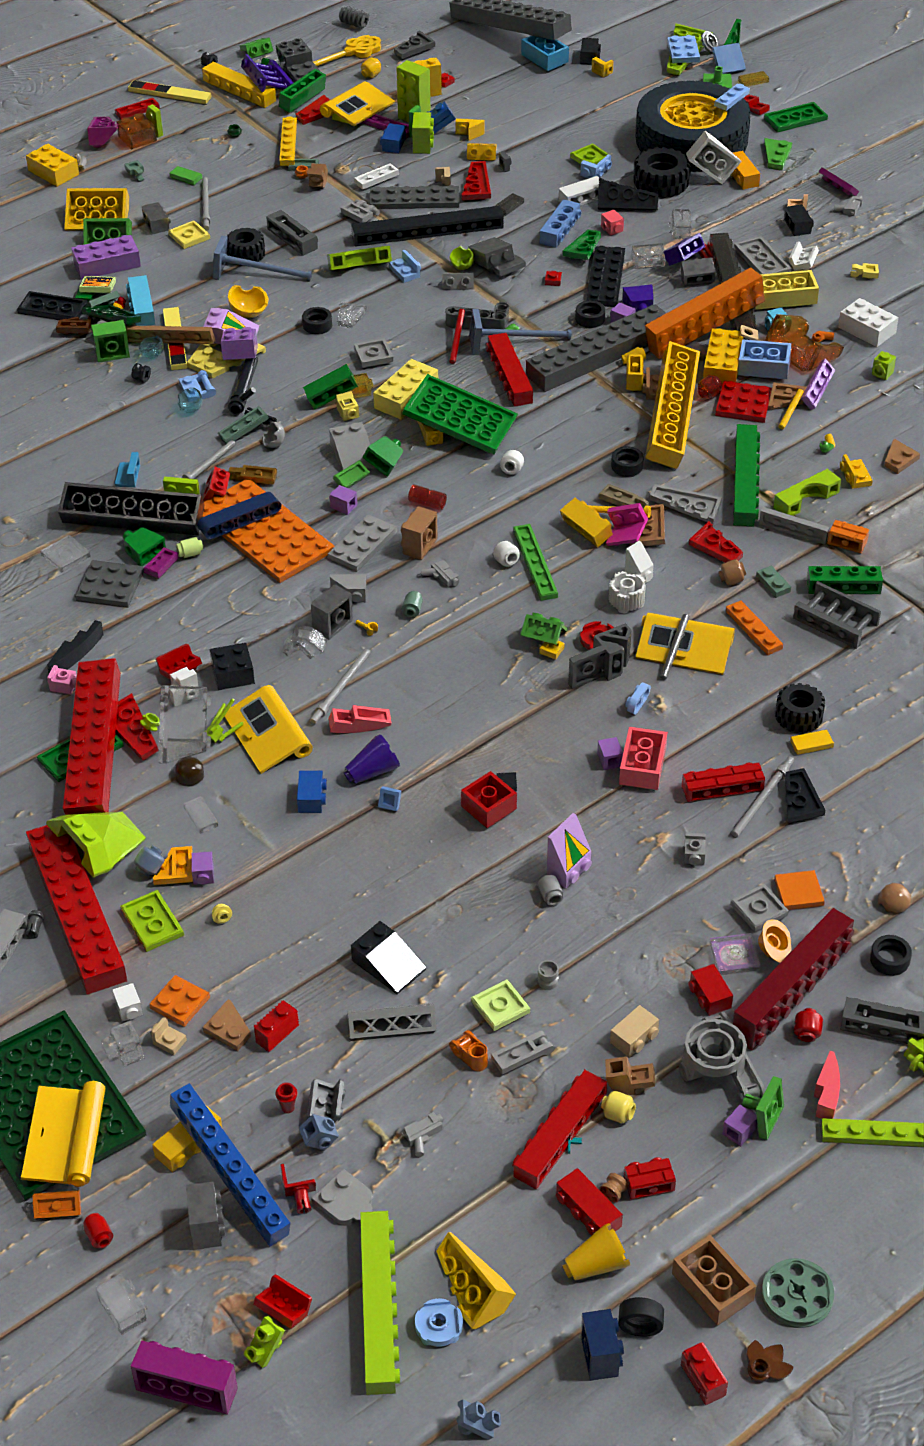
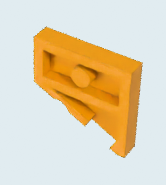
M192 846L172 847L167 854L168 857L161 866V870L153 877L154 885L193 882Z

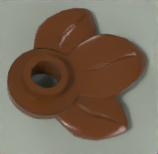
M754 1340L747 1349V1357L750 1361L747 1367L749 1376L759 1382L766 1381L769 1378L781 1380L789 1376L793 1371V1366L783 1362V1346L778 1344L763 1348L757 1340ZM760 1368L764 1372H758L756 1369Z

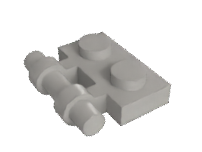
M356 199L354 203L351 201L341 207L342 214L360 223L367 222L373 218V215L378 216L380 214V210L373 205H368L364 200Z

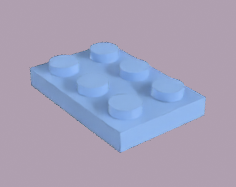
M695 36L667 37L672 63L700 62V54Z

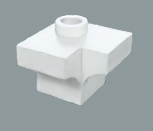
M185 667L170 674L171 686L169 691L174 705L199 694L197 673L193 669L189 670Z

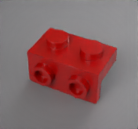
M184 644L156 658L160 674L168 679H171L170 674L185 667L189 670H196L197 666L202 664L201 658L192 654L189 644Z
M275 1274L271 1277L269 1287L255 1297L253 1305L292 1329L308 1316L312 1297Z

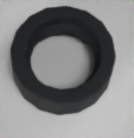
M583 301L576 306L575 320L577 324L585 328L599 327L605 322L606 309L600 302ZM585 313H594V314H597V315H592V316H590V315H585Z
M324 307L307 309L302 314L303 329L310 334L328 332L333 326L331 312ZM315 319H321V320H323V321H320V322H312V320H315Z
M624 446L617 448L612 453L611 468L616 474L630 477L639 474L643 469L644 456L639 449ZM624 459H630L635 462L631 464H626L619 461Z
M884 935L874 941L870 961L872 966L882 974L899 975L908 969L912 957V949L903 938L896 935ZM893 949L898 951L903 956V959L895 962L888 961L879 955V951Z
M629 1298L619 1305L618 1325L622 1331L630 1335L640 1337L654 1336L663 1330L664 1308L659 1302L649 1298Z

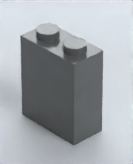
M496 237L468 246L474 254V263L487 269L514 260L512 244Z

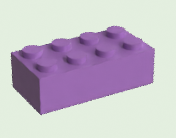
M131 235L71 247L73 262L81 280L84 276H101L141 267L139 250Z

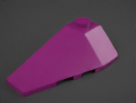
M108 116L94 117L88 126L89 145H93L94 148L102 147L116 132L118 124H115V121H112Z

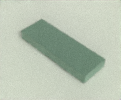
M258 406L219 431L218 435L225 444L231 440L235 441L269 419L268 415Z

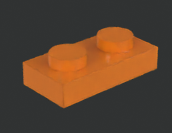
M80 1190L36 1193L32 1196L34 1219L81 1215Z

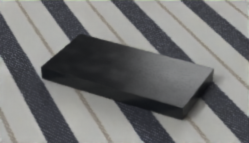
M29 291L17 308L18 314L55 320L73 317L80 318L82 308L86 307L88 301Z

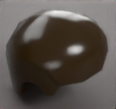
M185 757L175 764L174 772L178 783L191 786L203 780L204 767L197 758Z

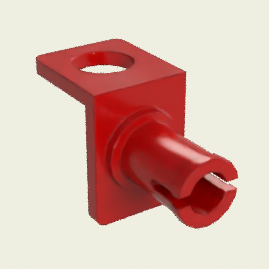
M280 1164L285 1196L294 1195L298 1214H303L302 1204L304 1205L305 1213L310 1212L312 1209L308 1192L316 1191L315 1179L288 1184L284 1164Z

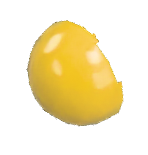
M234 285L228 292V303L237 315L243 318H254L266 309L268 296L261 287L253 286L251 290H243L241 286Z

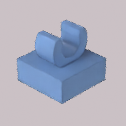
M381 787L378 807L397 811L400 805L401 790Z

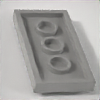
M762 236L734 243V249L759 274L791 272L792 268Z
M368 514L328 553V559L358 572L397 532V526Z

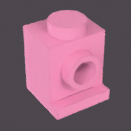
M54 665L47 677L50 691L71 695L74 688H76V671L60 669L57 665Z

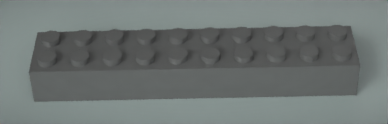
M453 0L449 2L451 18L551 40H556L572 30L571 15L564 11L557 12L553 9L523 5L522 3H514L510 0Z
M656 304L529 358L526 360V376L540 389L547 392L621 359V355L636 347L646 348L648 347L645 325L666 314V312Z

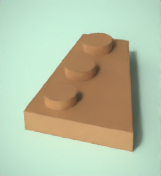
M664 504L650 505L651 515L638 541L642 542L643 546L665 544Z

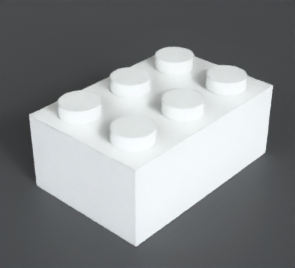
M859 298L840 312L838 328L878 347L896 334L899 317Z

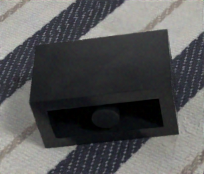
M582 38L580 64L592 65L593 58L597 57L600 59L601 44H599V38Z
M803 204L785 207L784 221L793 236L811 234L814 221Z

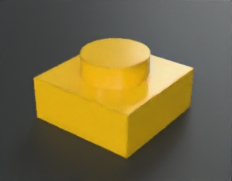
M558 641L557 645L544 642L540 647L539 654L556 660L564 650L565 643Z

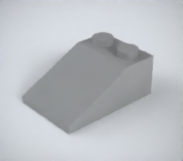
M362 422L329 429L330 446L342 470L359 460L368 470L376 469L362 458L367 447L370 445Z

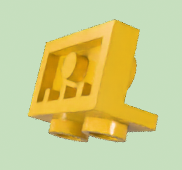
M468 143L467 160H496L497 144Z
M844 454L840 462V470L844 472L846 481L849 482L852 489L872 486L873 480L862 460L850 461L847 454Z

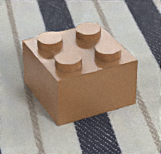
M419 506L414 512H411L408 520L402 524L400 530L402 533L401 546L403 554L420 560L424 558L438 539L437 512Z

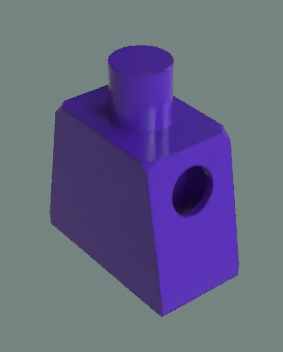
M652 284L623 287L622 302L627 306L635 308L636 312L653 305Z

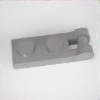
M538 1031L492 1053L491 1059L503 1075L542 1055L551 1054L555 1047L546 1040L547 1036L543 1031Z

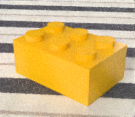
M45 144L26 155L28 171L56 187L79 175L77 159L50 144Z

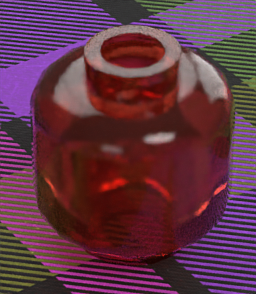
M707 375L698 383V394L700 397L712 399L722 390L721 380L716 375Z

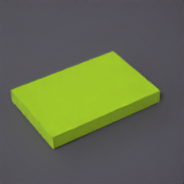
M158 890L120 905L122 913L146 952L184 936L183 929Z

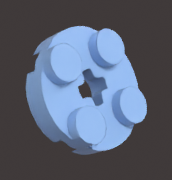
M432 1299L424 1303V1307L418 1310L415 1315V1330L422 1343L427 1346L441 1347L458 1341L463 1329V1317L460 1309L456 1308L446 1299ZM438 1318L441 1319V1322H445L442 1326H436L433 1323Z

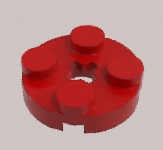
M600 621L590 622L583 627L580 633V642L583 647L590 650L593 648L595 635L614 627L608 623L607 626L603 625Z

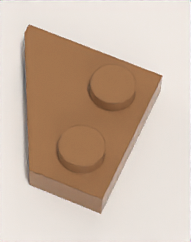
M894 439L885 460V467L899 474L919 460L920 453Z

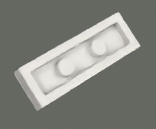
M390 163L355 177L354 183L361 189H367L370 186L399 175V169Z

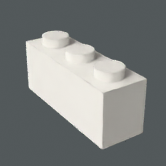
M595 176L559 188L558 201L561 203L563 199L580 203L581 206L598 200L599 177Z

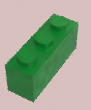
M345 364L303 388L307 399L315 410L336 399V395L349 392L357 388L358 385L348 365Z

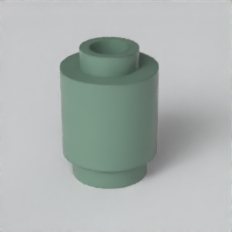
M411 591L405 596L402 606V612L405 616L413 618L419 615L423 602L422 595L419 592Z

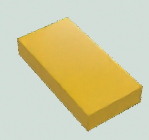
M828 730L792 736L790 739L797 755L829 749L834 746Z

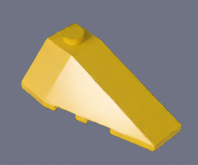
M448 1232L436 1252L444 1273L450 1278L452 1284L450 1289L452 1294L457 1297L459 1302L457 1307L460 1309L462 1317L472 1329H477L504 1314L516 1293L500 1275L454 1234Z

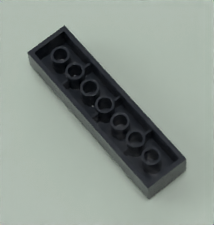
M65 482L58 514L62 523L134 530L145 528L155 532L199 536L200 530L197 527V523L203 517L205 504L201 494Z

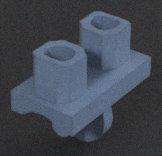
M464 1399L458 1401V1407L460 1408V1416L456 1419L458 1430L465 1435L473 1432L487 1440L494 1438V1429L501 1426L500 1412L496 1410L487 1412L484 1405L478 1401L472 1404Z

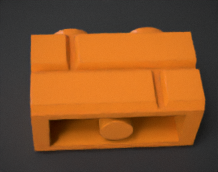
M835 520L829 531L827 544L862 554L868 541L869 529Z

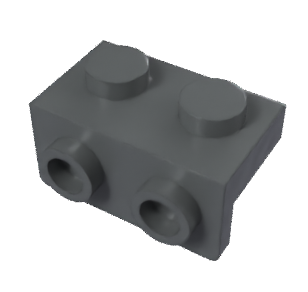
M318 1079L312 1081L307 1119L312 1114L328 1117L334 1123L341 1119L343 1114L341 1102L346 1092L343 1089L344 1080L339 1079L335 1085Z

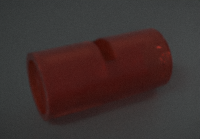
M413 484L408 494V500L434 509L443 510L447 501V495Z

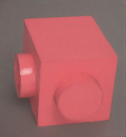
M615 210L602 213L601 227L610 236L623 232L624 218Z

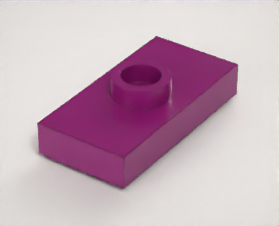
M163 548L143 568L144 573L159 579L179 558V553Z

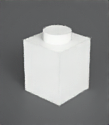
M133 983L113 989L114 1001L122 1022L143 1015L141 1003Z

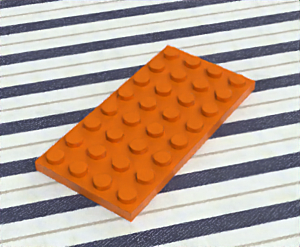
M244 480L227 489L224 497L216 495L211 500L205 501L203 517L265 493V491L253 481ZM282 504L281 509L276 514L221 535L279 583L325 558L335 547Z

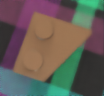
M773 382L768 410L789 407L797 390L805 391L806 387ZM800 399L797 405L803 404L804 401Z
M229 999L203 1026L204 1033L236 1051H239L251 1037L250 1030Z

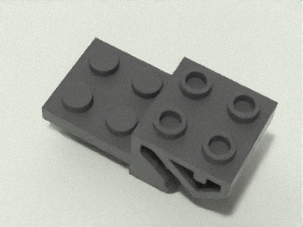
M301 38L276 44L279 62H285L283 71L294 82L314 69L319 70L312 61V51Z
M626 623L595 635L592 649L569 658L568 685L571 689L602 677L609 681L621 676L623 666L626 667L629 661L632 630Z

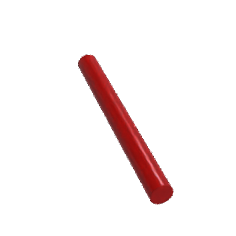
M459 309L449 360L451 364L456 363L465 314L464 309Z

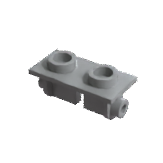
M442 273L443 289H474L473 273Z

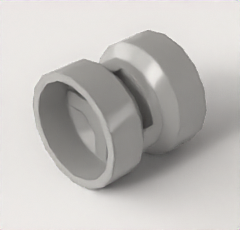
M545 960L539 964L537 981L542 989L551 990L558 985L559 966L556 962Z

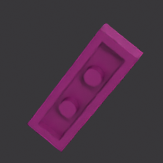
M821 167L818 171L823 175L821 177L828 183L832 181L833 186L838 189L840 187L843 188L842 191L847 195L853 194L857 196L859 193L855 187L825 168Z

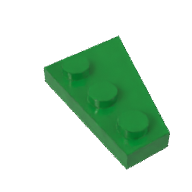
M736 19L724 45L740 44L741 19Z
M586 230L562 250L563 256L570 257L571 259L588 260L601 238V232Z

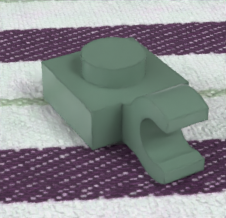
M138 160L124 164L125 170L130 175H135L138 182L144 180L142 176L144 167Z

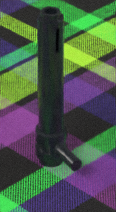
M257 355L255 358H246L235 391L232 393L228 404V409L233 415L242 413L247 399L256 392V389L254 387L250 388L258 363Z

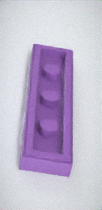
M826 359L820 362L801 397L810 410L816 408L835 372V369Z

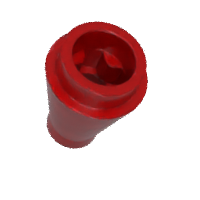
M291 1083L280 1084L275 1092V1096L284 1113H291L295 1109L294 1105L298 1092Z

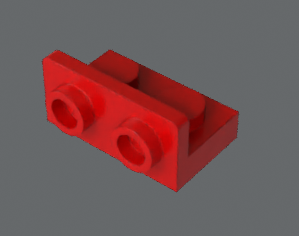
M214 466L206 481L203 494L204 502L211 500L216 495L222 497L226 495L230 477L229 472Z

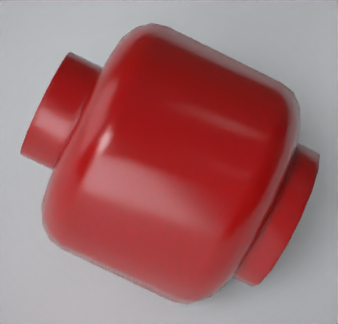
M805 1008L795 1016L794 1033L801 1041L813 1042L822 1034L823 1018L819 1013H816L815 1009Z

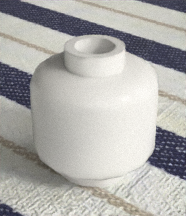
M507 451L500 461L502 471L509 475L517 474L524 464V457L519 451Z
M502 541L495 546L493 555L495 560L501 565L510 567L516 564L520 557V552L511 542Z

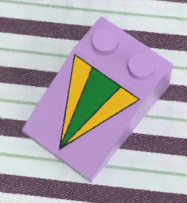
M220 308L210 309L203 326L212 327L215 337L214 343L221 344L223 331L228 328H235V330L244 327L256 328V335L259 330V325L227 309Z
M574 813L548 836L547 875L556 876L559 885L567 888L571 883H575L579 875L587 871L592 864L591 849L577 815Z

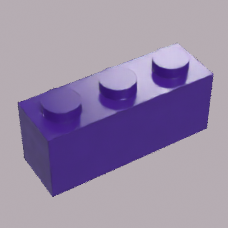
M698 233L683 239L663 251L665 260L671 266L686 260L706 246L701 234Z

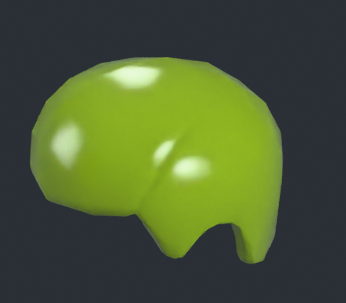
M462 246L453 249L449 259L456 269L465 270L474 263V254L469 248L464 249Z

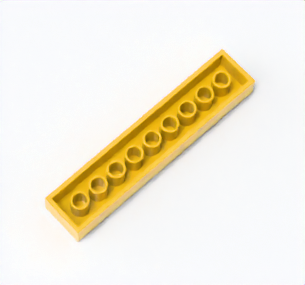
M669 341L662 357L645 459L666 465L667 467L678 468L685 452L700 351Z

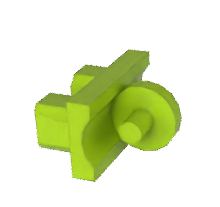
M911 1038L903 1055L911 1062L909 1069L913 1072L918 1069L924 1072L923 1038L918 1041Z
M269 1316L264 1317L260 1326L256 1328L250 1345L244 1351V1356L252 1363L256 1362L262 1368L266 1367L275 1349L281 1346V1338L285 1330L277 1326Z

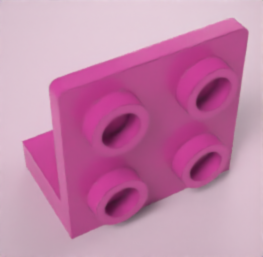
M636 503L609 508L607 513L614 527L612 529L613 535L607 539V546L638 542L648 521L641 504Z

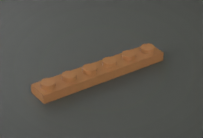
M125 325L128 342L214 344L215 342L212 327Z

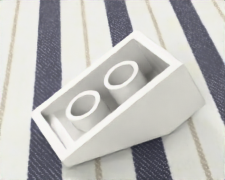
M706 131L702 133L686 153L691 163L721 184L727 180L742 162Z

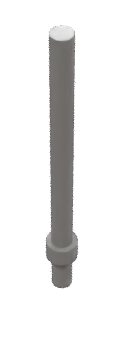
M203 177V216L201 217L203 229L208 231L210 224L208 178Z
M369 649L363 650L324 702L316 707V712L309 720L311 724L315 725L329 711V706L370 655Z
M788 756L784 763L777 767L775 775L731 832L733 837L740 835L779 781L785 778L786 772L789 771V768L795 761L793 757Z

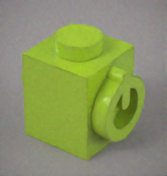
M881 351L874 358L872 375L887 380L894 373L896 356Z

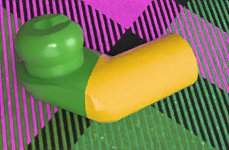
M826 434L824 437L825 441H823L824 444L820 443L819 445L820 450L824 453H828L835 448L832 434Z

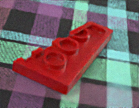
M486 161L470 163L466 184L462 192V200L491 199Z
M131 693L118 701L116 733L142 760H145L158 752L159 749L151 731L145 729L140 724V720H143L142 714Z

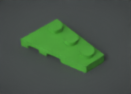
M764 138L768 168L783 170L792 149V142Z

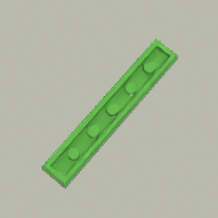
M531 525L514 526V535L540 601L558 598L557 589Z

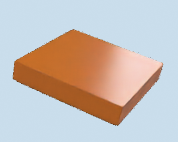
M815 870L775 875L774 880L781 903L788 910L824 906L825 901Z

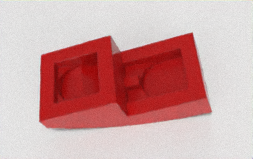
M749 94L744 97L751 112L761 115L770 110V105L760 103L758 96Z

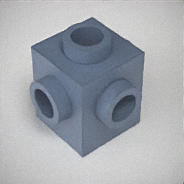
M312 1114L299 1127L305 1145L312 1148L326 1150L339 1137L334 1121L328 1117Z

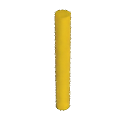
M797 390L778 426L780 429H785L804 393L803 390Z

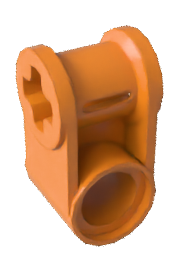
M466 1030L463 1032V1036L456 1041L452 1040L449 1042L450 1049L454 1055L465 1062L472 1070L482 1071L487 1068V1047L471 1031Z

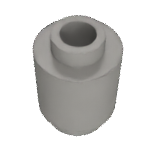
M545 875L538 881L541 895L548 905L554 906L563 900V892L556 876Z

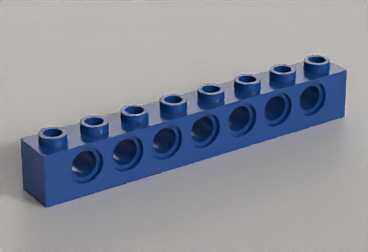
M189 1083L171 1093L170 1108L269 1247L288 1236L290 1231L289 1220Z

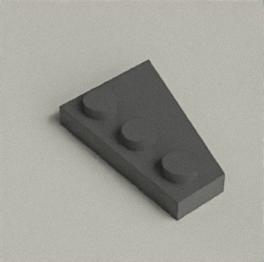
M419 30L416 36L409 37V41H404L395 47L394 54L401 59H405L435 47V41Z

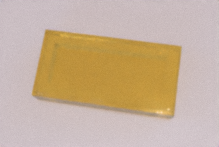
M764 71L740 75L738 76V81L740 84L748 87L768 83L769 77Z

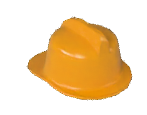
M771 919L766 921L758 938L759 947L767 957L781 963L792 951L790 933L785 925L778 920Z

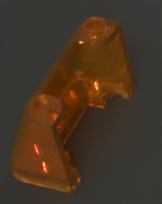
M776 314L765 339L768 342L791 343L790 363L803 372H810L816 369L824 359L830 362L838 358L844 349L837 342L825 345L813 341L806 335L809 330L808 321L801 316Z

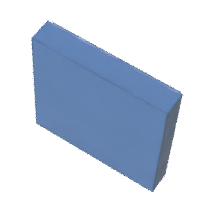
M739 43L712 48L716 66L723 67L722 74L746 70Z

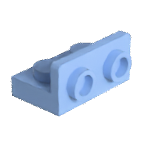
M402 250V258L389 262V268L404 283L420 278L421 265L406 250Z

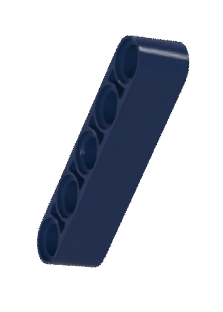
M265 492L202 517L198 521L197 527L207 539H214L276 514L281 509V503L273 493Z

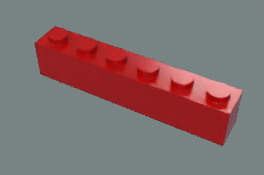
M507 333L489 335L488 342L485 343L486 351L490 353V360L494 362L495 371H498L499 380L503 382L504 391H507L508 400L512 401L514 407L532 404L533 389Z
M585 1069L580 1076L577 1075L574 1078L570 1090L562 1094L560 1103L557 1107L554 1106L551 1109L546 1122H542L539 1125L534 1138H530L527 1141L523 1153L515 1157L512 1163L514 1178L536 1190L568 1148V1138L572 1140L576 1137L604 1096H606V1080Z

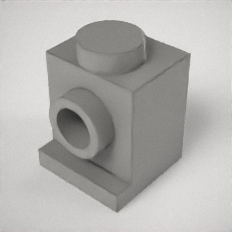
M685 833L684 864L704 865L706 834Z

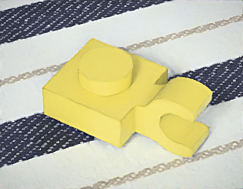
M863 263L862 266L852 264V270L857 271H851V277H858L862 274V277L868 279H878V264Z

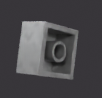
M334 584L320 597L315 599L311 603L312 630L330 640L353 621L352 594Z
M214 1181L186 1185L189 1225L194 1250L222 1246L221 1237L225 1236L220 1190H215Z

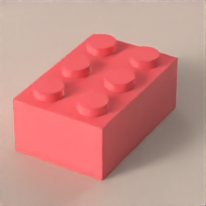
M629 727L620 766L619 785L658 790L668 732Z

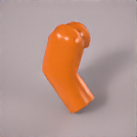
M817 331L812 335V340L815 343L823 340L833 341L834 332Z

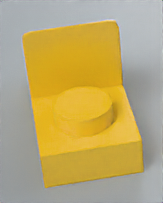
M456 118L455 134L468 135V141L484 135L485 120Z

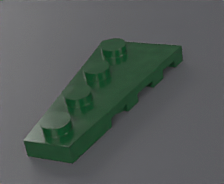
M110 304L82 308V314L111 321L124 320L127 326H134L135 323L141 322L140 315Z

